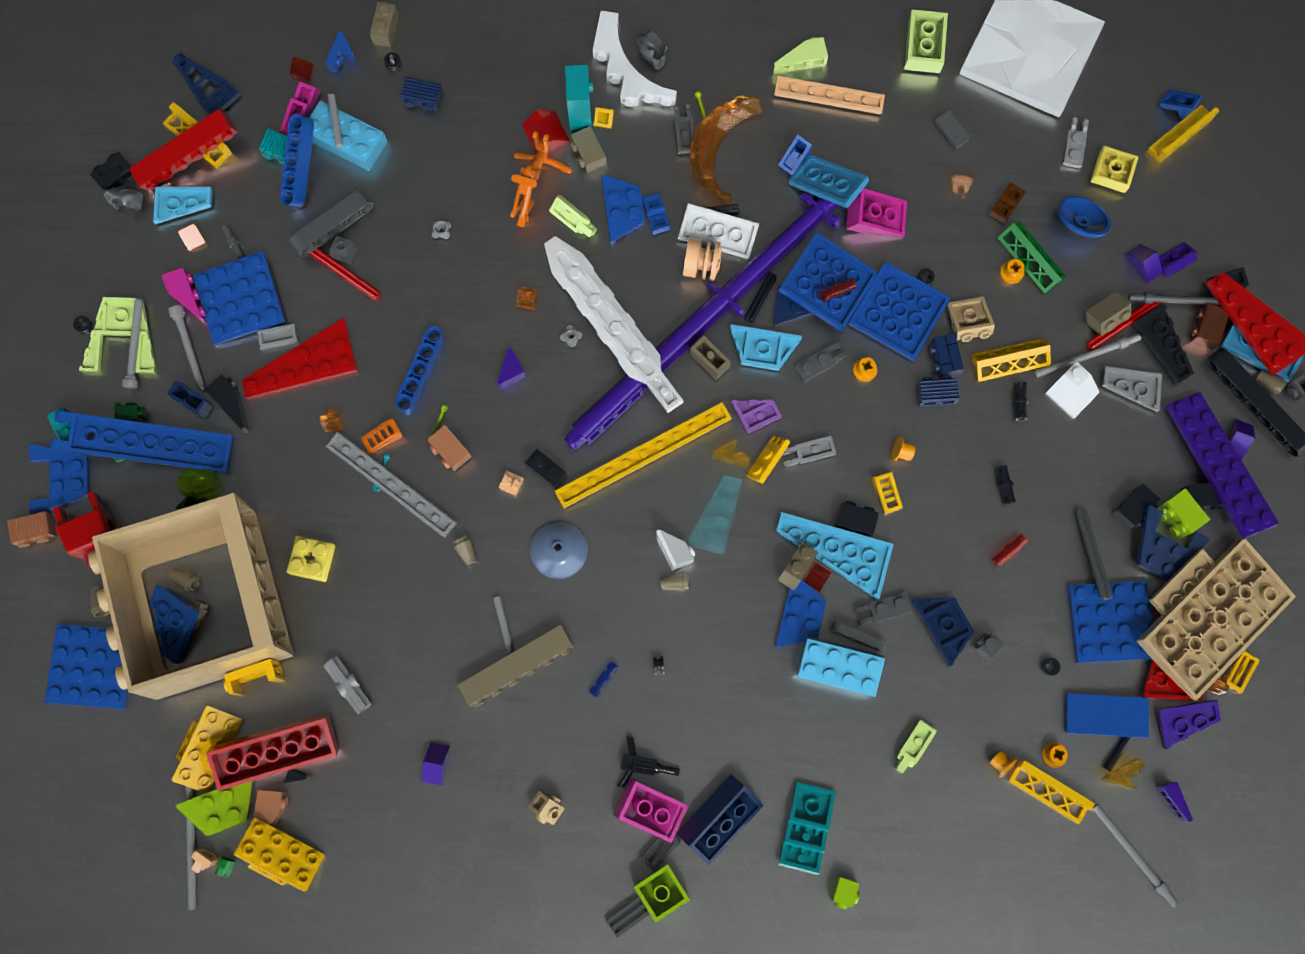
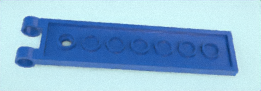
M56 411L54 421L71 424L68 441L51 439L49 450L227 473L232 435ZM93 432L95 437L88 439V433Z

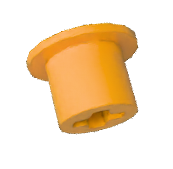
M1019 259L1005 262L1000 269L1001 277L1008 283H1018L1024 276V264Z
M869 357L861 358L854 364L853 373L860 381H870L877 374V365Z
M901 436L898 437L892 447V460L901 458L910 461L915 453V445L904 442V438Z
M1050 742L1042 749V759L1049 767H1061L1067 761V750L1058 742Z
M1002 750L991 760L990 764L1000 772L998 777L1001 778L1016 764L1018 759L1012 760Z

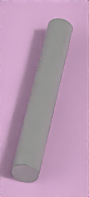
M328 94L335 145L337 148L343 147L336 98L335 94Z
M501 596L494 597L493 600L507 655L514 652V647Z

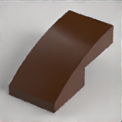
M1010 182L989 215L1005 224L1026 191Z

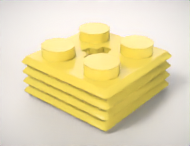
M1104 145L1099 152L1091 182L1125 193L1130 187L1138 156Z
M296 536L286 572L290 575L326 582L335 545L331 542ZM312 554V556L315 557V560H311L309 563L307 558L310 557Z

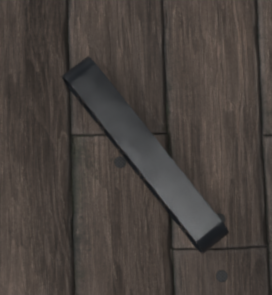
M1217 349L1205 360L1207 367L1289 454L1298 457L1305 451V432L1226 349Z

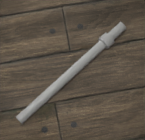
M1138 333L1127 338H1118L1113 343L1035 370L1034 376L1038 378L1071 366L1076 361L1079 363L1115 349H1124L1129 344L1140 341L1141 336Z
M185 786L186 801L194 798V789ZM186 817L188 910L196 909V872L191 869L195 863L191 856L195 852V825Z
M1099 804L1094 805L1092 810L1154 884V889L1158 894L1163 895L1172 907L1178 905L1179 902L1169 891L1168 885L1158 878Z

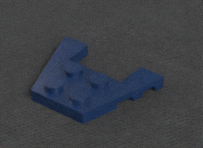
M1145 504V521H1142L1141 527L1143 535L1142 540H1139L1136 565L1168 581L1198 550L1208 543L1210 538L1195 531L1189 535L1183 547L1156 531L1164 512L1152 505Z

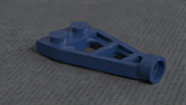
M179 53L173 58L172 64L180 70L199 104L209 115L218 109L224 111L241 96L239 91L226 79L190 60L183 53ZM194 70H198L203 74L196 83L189 77ZM207 81H211L218 85V88L206 97L202 93L201 87Z

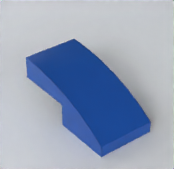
M660 193L642 197L653 235L671 230Z

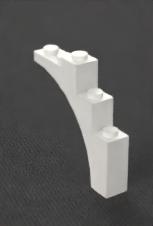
M601 10L593 46V58L599 61H609L606 72L607 81L613 84L623 83L620 94L621 104L628 107L639 106V101L643 100L646 103L655 102L661 103L664 106H675L677 91L663 88L649 81L628 61L618 36L619 13Z

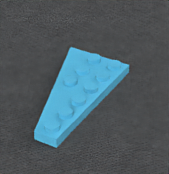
M781 512L776 529L777 533L798 547L802 542L818 552L815 557L817 560L875 599H880L894 544Z

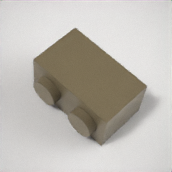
M377 2L370 31L374 45L391 48L399 18L395 4Z
M591 126L571 134V142H569L573 153H577L579 166L581 168L584 167L586 173L607 164L606 156Z
M1115 291L1086 311V323L1102 336L1112 331L1121 322L1129 319L1131 316V303Z
M705 336L690 348V355L715 380L730 368L731 361Z
M802 542L778 581L795 590L818 552Z

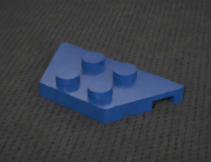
M602 175L610 243L614 244L623 235L626 236L633 229L645 224L640 186Z
M803 580L800 581L795 590L791 588L788 590L775 645L777 648L805 642L806 635L815 638L819 636L827 600Z

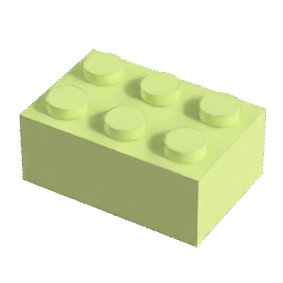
M911 10L907 27L904 70L941 72L945 59L948 13Z

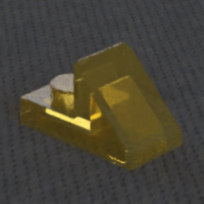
M737 439L713 452L712 459L749 469L752 458L748 457L746 453H734Z
M1134 759L1101 779L1103 782L1118 787L1137 790L1130 777L1141 773L1140 769L1145 764L1142 759Z

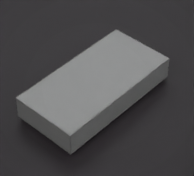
M294 323L257 331L261 350L299 343Z

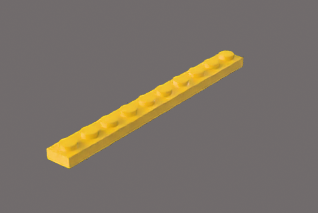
M723 402L555 490V494L565 509L727 423L732 418Z

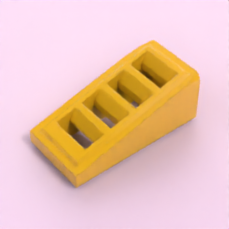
M892 471L871 476L884 514L903 508ZM887 478V482L880 484V480ZM890 486V489L882 491L883 487ZM893 494L892 497L884 498V495ZM895 500L896 504L887 506L886 503Z

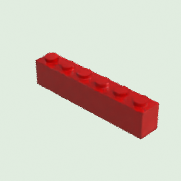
M218 109L130 167L129 170L140 188L147 191L153 190L161 182L171 179L176 172L186 169L193 161L200 160L208 151L215 150L220 143L232 139L233 135L238 131L228 113Z

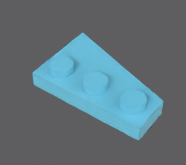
M155 187L153 222L155 224L212 207L213 189L211 187Z

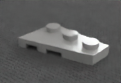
M1108 366L1103 368L1102 387L1153 411L1158 412L1160 410L1162 374Z

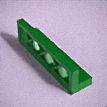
M1020 221L1014 222L997 237L1015 259L1022 261L1024 270L1044 294L1067 278ZM1009 232L1016 236L1015 244L1009 243L1004 238ZM1018 247H1025L1027 249V258L1020 257ZM1030 261L1038 262L1039 272L1030 269ZM1042 275H1049L1053 280L1048 287L1042 283Z

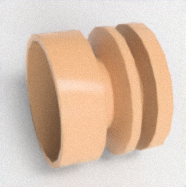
M689 237L683 276L695 278L698 270H702V279H706V273L709 271L711 272L710 280L715 281L721 262V242L716 241L715 250L710 249V240L707 242L706 248H702L701 239Z

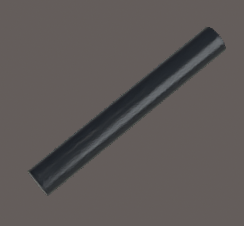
M1123 737L1104 765V770L1111 772L1133 738Z

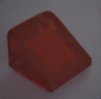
M293 57L290 67L292 79L310 81L313 63Z
M815 562L804 582L820 592L830 577L831 572Z

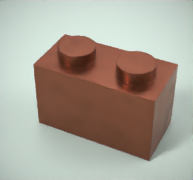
M1208 303L1197 312L1196 318L1198 321L1191 331L1193 336L1191 342L1213 350L1221 342L1228 315L1222 307Z

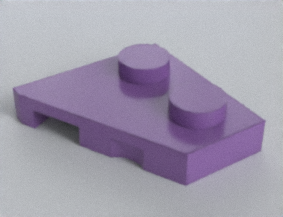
M774 400L731 401L747 434L782 417Z

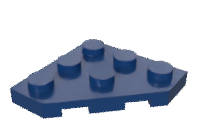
M156 584L150 599V605L156 614L154 623L157 635L161 636L163 645L160 647L161 654L172 663L179 664L200 610L163 584Z

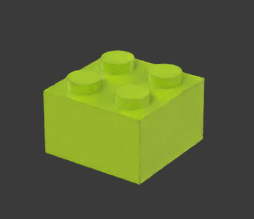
M1186 488L1169 497L1157 508L1164 512L1161 521L1167 524L1169 532L1174 537H1177L1178 540L1192 534L1210 521V518Z
M668 863L633 886L655 923L690 900Z

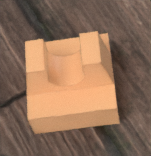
M506 471L498 488L517 497L524 478Z
M203 846L195 850L191 856L195 860L191 869L199 873L201 870L203 871L205 868L208 869L215 865L219 857Z

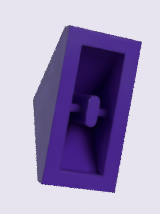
M1139 244L1125 254L1126 258L1147 284L1163 273L1157 251Z
M510 348L507 350L497 381L500 389H504L526 377L522 366Z
M1234 419L1228 439L1241 460L1255 440L1254 426Z
M430 742L423 760L422 782L442 785L450 746Z

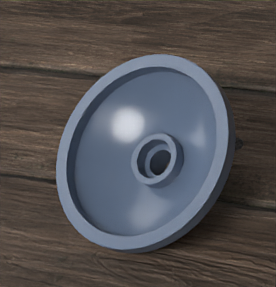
M554 521L542 526L534 534L530 544V556L534 566L543 575L555 579L567 578L577 573L584 565L588 554L587 541L583 533L575 525L564 521ZM558 544L562 546L560 551L554 549Z

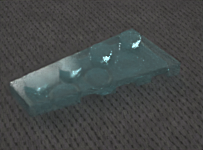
M723 476L686 543L687 545L724 554L742 484L741 479Z

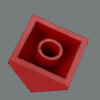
M537 109L522 124L535 153L538 150L535 148L534 138H532L534 131L539 133V140L543 139L545 134L549 135L548 140L551 142L549 151L570 142L555 110Z

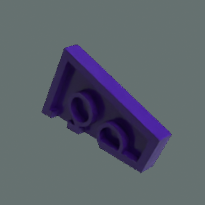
M1218 700L1157 709L1163 748L1166 750L1172 747L1173 744L1183 741L1197 731H1202L1221 720Z

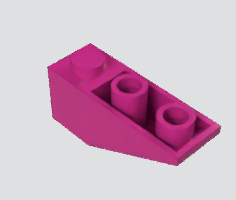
M182 267L161 275L167 292L202 323H206L204 317L206 314L203 306L199 304V295L197 289L193 287L194 279L191 272H187Z

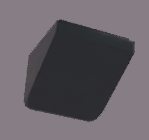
M297 769L288 770L283 783L309 780L312 776Z

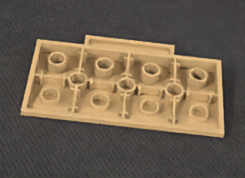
M1246 539L1235 540L1215 561L1203 549H1200L1149 599L1161 616L1136 642L1195 701L1296 596Z

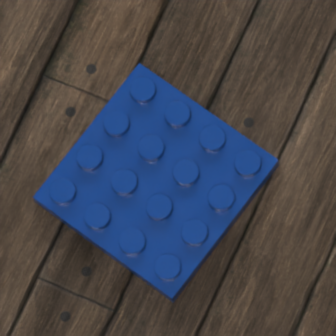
M816 232L778 291L841 332L878 275V272Z
M264 251L193 275L199 299L206 314L205 319L210 336L215 346L286 322Z
M885 261L848 325L914 361L948 304L950 297Z
M1147 581L1109 583L1113 595L1109 600L1101 599L1097 583L1068 585L1076 663L1152 659L1136 642L1152 625Z
M57 624L44 703L126 709L128 689L122 690L115 675L116 666L122 665L119 650L113 651L109 646L106 637L107 628Z

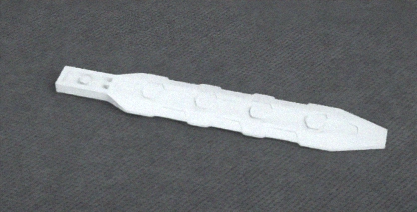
M556 236L544 243L552 275L561 287L566 289L577 304L576 307L583 316L587 317L596 329L597 335L617 357L618 363L626 374L646 384L667 413L681 405L683 399L661 371L660 354L652 343L646 340L629 313H626L617 302L610 288L601 281L595 273L594 267L584 254Z

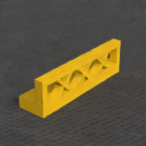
M174 102L169 106L172 114L163 122L164 126L176 136H179L198 123ZM176 118L181 120V127H172L170 124ZM222 142L215 150L208 151L207 155L204 154L203 158L217 169L232 153L227 145ZM211 152H220L222 154L216 162L211 159Z
M1201 104L1150 146L1147 151L1158 163H1161L1207 125L1220 110L1215 107L1209 112Z
M1038 338L971 354V361L976 366L978 382L1051 365L1050 344L1044 338ZM1045 353L1044 361H1035L1039 354ZM1026 357L1028 359L1024 365H1017L1021 358ZM1003 362L1010 363L1005 370L998 369ZM982 367H992L988 374L982 375Z
M1019 760L1008 780L1077 824H1080L1086 811L1092 810L1095 805L1089 799L1025 760ZM1020 770L1027 774L1028 783L1021 784L1015 780ZM1039 782L1044 784L1046 793L1037 794L1033 784ZM1051 794H1060L1064 804H1053ZM1076 804L1082 808L1077 818L1070 814L1068 805Z

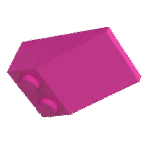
M863 188L848 207L846 229L866 234L904 237L907 201Z
M630 778L613 815L626 823L672 843L688 805Z

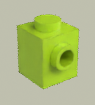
M837 876L831 900L836 902L835 906L846 910L847 906L853 908L854 903L857 904L860 897V892H858L860 883Z

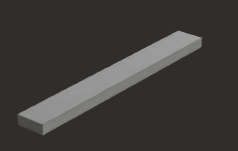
M337 431L326 445L333 453L444 538H447L458 523Z

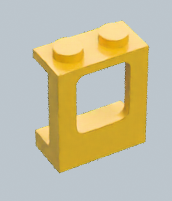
M268 659L225 674L223 685L229 694L243 696L241 684L265 675H267L268 681L276 683L286 680L281 663Z

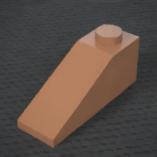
M258 790L254 818L274 827L284 813V809L288 806L287 792Z

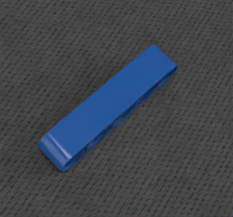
M299 114L292 115L289 120L280 193L281 203L295 208L302 207L305 202L314 131L313 120Z
M430 326L425 331L396 397L395 405L403 415H410L415 410L444 344V335L437 326ZM433 334H439L436 340L431 339ZM425 351H432V354L430 356H423ZM419 367H424L423 373H416ZM410 385H417V388L414 391L408 390ZM404 401L410 402L408 407L401 408V404Z

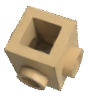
M538 791L528 806L536 814L535 818L543 824L547 821L552 825L555 824L565 809L559 804L560 799L553 794L547 796L541 791Z

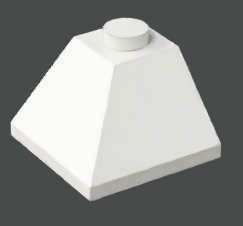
M1076 361L1045 394L1074 419L1099 393V390L1092 375Z
M662 530L656 531V539L672 572L694 561L695 553L691 545L687 546L685 541Z

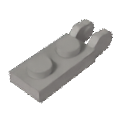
M1073 117L1067 133L1062 165L1080 169L1083 164L1089 120L1084 119L1081 124V131H1076L1078 120L1077 117Z
M832 436L787 448L782 456L796 452L797 458L784 462V467H789L798 463L800 465L835 456L837 453Z

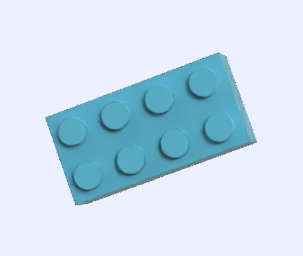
M320 100L309 117L314 122L312 143L370 172L388 142L384 132L338 110L343 147L337 148L329 105Z
M806 635L797 676L876 697L885 657L881 654Z

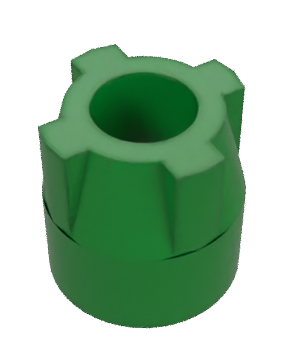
M220 857L215 874L225 878L230 877L236 861L227 857Z

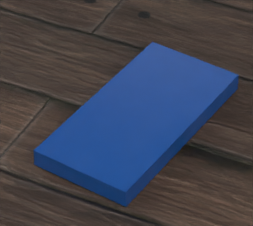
M1067 693L1066 733L1148 739L1149 698Z

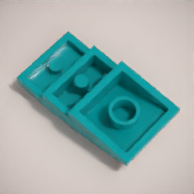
M796 782L779 860L780 866L815 875L819 874L827 833L830 828L836 791Z

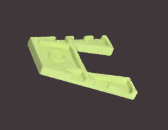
M103 297L96 317L97 322L94 330L91 332V340L88 348L85 350V358L82 366L79 367V371L101 372L103 336H131L134 303L137 298ZM143 301L135 372L157 374Z

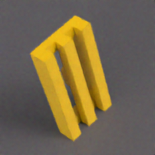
M1243 651L1233 662L1222 684L1242 694L1260 659ZM1245 656V659H1244V661L1242 662V664H1241V666H1240V668H1239L1237 674L1235 675L1233 681L1230 682V681L1232 680V678H1233V676H1234V674H1235V672H1236L1238 666L1240 665V663H1241L1243 657ZM1251 659L1252 663L1238 687L1237 683Z

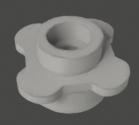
M435 221L433 223V238L442 237L448 239L450 237V222Z
M571 325L567 326L564 334L560 335V340L562 342L565 341L570 347H575L579 339L582 338V333L576 331Z

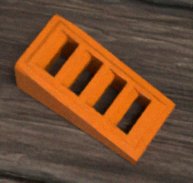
M391 418L361 437V440L369 455L402 438L403 435L395 420ZM390 427L392 428V430H393V432H394L392 435L390 434V432H389V430H388V428H390ZM385 431L388 437L384 439L381 432ZM377 434L381 440L380 443H378L375 438V435ZM368 439H372L375 444L374 447H371Z

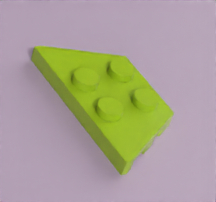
M253 781L220 791L216 789L176 805V808L206 836L215 834L247 821Z

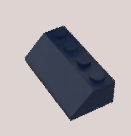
M731 774L676 834L710 865L763 805Z

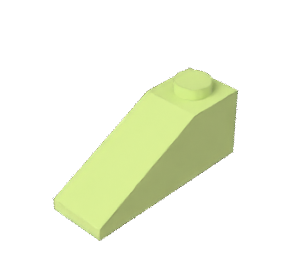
M812 37L805 40L774 63L773 75L825 66L828 54L824 37Z

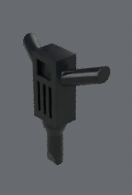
M626 737L629 754L623 753L620 769L626 771L617 784L618 787L624 788L634 772L652 776L661 773L679 776L680 768L664 766L655 759L637 756L634 738Z

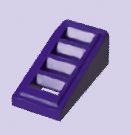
M1168 782L1157 786L1159 792L1182 822L1193 821L1178 782Z

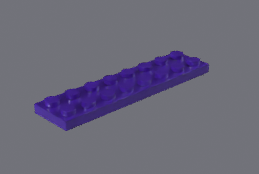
M1201 392L1167 404L1165 407L1207 480L1211 483L1214 492L1242 539L1277 526L1279 524L1277 518Z

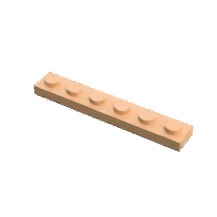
M782 76L777 77L774 96L880 115L885 98L883 94Z

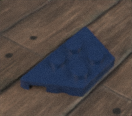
M781 285L778 286L774 327L813 314L779 292L778 290Z
M914 598L911 600L947 666H952L968 640L975 633L956 598Z

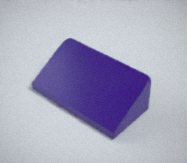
M1183 242L1160 255L1162 274L1168 278L1193 264L1197 260V251L1186 242Z

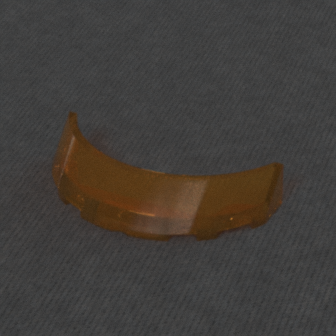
M738 96L735 97V100L716 106L712 109V113L699 123L694 132V139L691 141L690 158L696 178L708 192L730 206L733 205L731 193L721 191L716 180L715 157L722 140L733 127L753 115L762 113L763 107L760 98Z

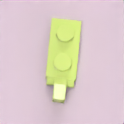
M561 195L556 196L549 212L575 233L586 234L588 237L595 235L597 228L590 223L591 220Z
M920 719L898 752L899 754L896 758L900 761L895 770L902 774L908 766L912 768L914 764H917L937 730Z

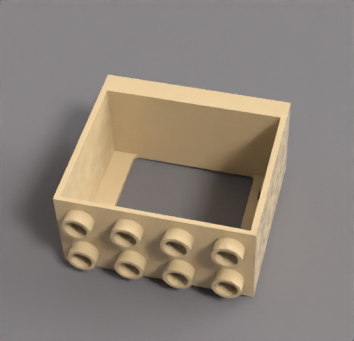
M235 493L92 537L95 550L88 553V560L93 572L96 575L101 573L104 588L97 590V598L101 609L104 612L110 611L113 626L106 629V637L113 651L119 650L122 665L116 666L115 675L122 690L128 689L130 693L159 700L224 679L225 674L268 659L281 661L294 656L256 510ZM227 543L253 644L172 670H166L142 573L147 568Z

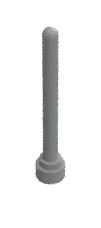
M140 298L135 299L127 376L122 379L121 386L131 389H137L138 387L135 368L143 303Z
M183 305L172 306L168 309L170 317L177 323L197 388L203 391L205 384L183 320L185 315Z

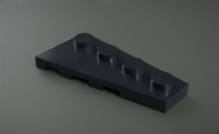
M1164 303L1135 321L1132 325L1174 383L1178 385L1192 376L1194 372L1186 352L1183 351L1180 345L1181 340L1179 335L1175 333L1174 323L1171 317L1169 318L1166 311L1167 307Z

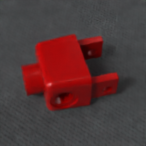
M93 491L87 493L93 511L69 521L64 509L58 506L52 509L59 525L55 529L67 554L78 559L85 558L88 566H90L88 553L95 550L92 537L116 530L111 513L105 510L100 495Z

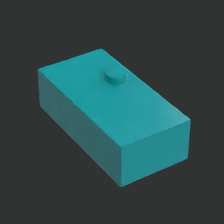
M588 65L565 66L567 108L570 133L573 134L589 126L592 128L590 92H593V81H589Z

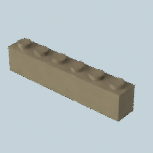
M559 625L459 683L457 686L468 706L474 705L476 708L485 703L484 699L491 695L493 698L502 693V688L509 685V687H512L519 683V678L524 675L526 677L533 675L537 672L536 668L541 665L546 667L554 662L553 658L558 655L563 657L571 652L570 648L573 645L562 626Z

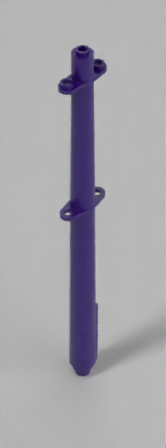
M802 193L799 198L808 209L721 288L711 281H707L705 285L713 295L655 347L660 354L662 373L729 309L742 318L745 313L736 302L821 220L833 229H837L840 219L830 213L839 205L823 198L814 201L810 193ZM626 374L571 424L573 429L564 439L566 444L572 450L578 449L585 442L590 445L644 394L643 391L648 386Z

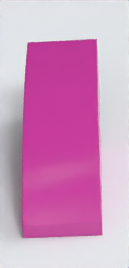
M299 82L294 99H290L279 133L287 136L289 120L292 115L311 116L319 97L320 89Z

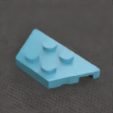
M730 325L731 335L741 365L779 371L802 339L800 335Z

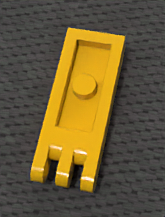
M773 435L746 476L763 484L789 446L790 441Z

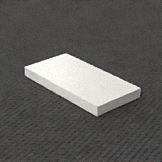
M688 203L678 240L688 243L689 237L701 239L702 247L705 248L710 240V249L715 250L716 241L721 242L722 253L749 260L759 223Z

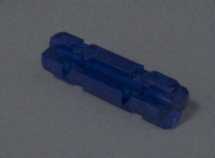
M609 662L606 666L607 669L601 673L595 681L596 684L590 688L589 693L594 697L599 696L601 689L605 688L613 677L612 674H615L618 670V666L615 663Z

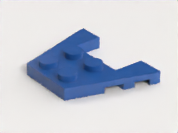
M29 444L30 462L49 461L50 498L29 500V515L52 512V509L57 506L68 505L88 497L87 493L90 492V458L69 452L52 451L47 447Z

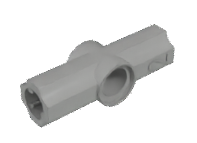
M338 656L326 662L323 667L335 682L334 685L338 692L348 700L357 714L366 710L372 703L361 689V684L354 674L348 671Z

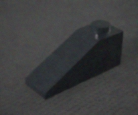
M221 374L204 390L236 425L247 434L249 429L240 394L235 388L237 384L230 376L226 379Z

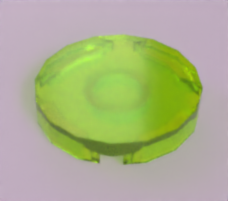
M187 469L177 478L179 493L185 497L193 496L194 499L207 497L215 491L217 486V478L212 471Z

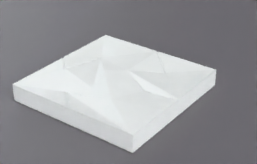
M995 0L962 66L960 75L1059 118L1105 21L1054 0Z

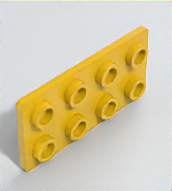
M208 705L205 706L199 721H192L176 755L179 763L171 780L204 793L210 792L215 780L206 752L210 746L234 740L243 720Z
M257 818L252 819L234 852V856L248 862L247 867L280 885L288 883L303 892L308 890L325 856L323 853Z

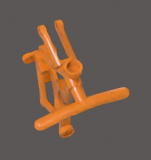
M534 131L532 136L535 148L538 150L537 153H514L515 159L532 160L527 167L522 166L521 175L514 174L511 177L513 182L518 183L510 217L515 218L521 208L517 226L523 228L529 221L528 213L534 205V200L530 197L532 189L537 186L536 180L539 178L543 163L551 165L566 174L572 172L571 167L554 158L547 157L551 142L548 140L549 135L545 134L544 138L539 140V133L537 131ZM520 194H524V197L519 200Z

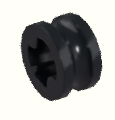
M390 52L385 55L384 63L388 70L395 71L400 68L401 61L397 53ZM390 59H394L395 64L391 65Z
M925 268L920 270L916 279L930 286L935 276L932 270ZM925 274L928 275V279L926 281H923V277L921 276H925Z
M78 316L73 322L74 329L80 334H87L92 330V322L86 316ZM82 321L87 324L86 327L84 326V329L79 326V324H82Z
M660 656L659 659L653 657L655 675L658 672L665 674L663 656Z
M1047 658L1042 662L1041 669L1046 675L1053 676L1060 672L1061 665L1057 659ZM1050 661L1053 662L1052 665L1056 666L1051 672L1048 671L1049 669H1046V664H1050Z

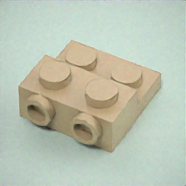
M984 296L949 302L947 304V310L952 321L951 328L956 335L957 341L969 342L975 337L986 339L993 334L995 324Z

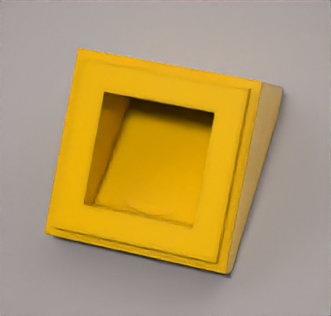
M596 106L593 126L611 128L615 109Z

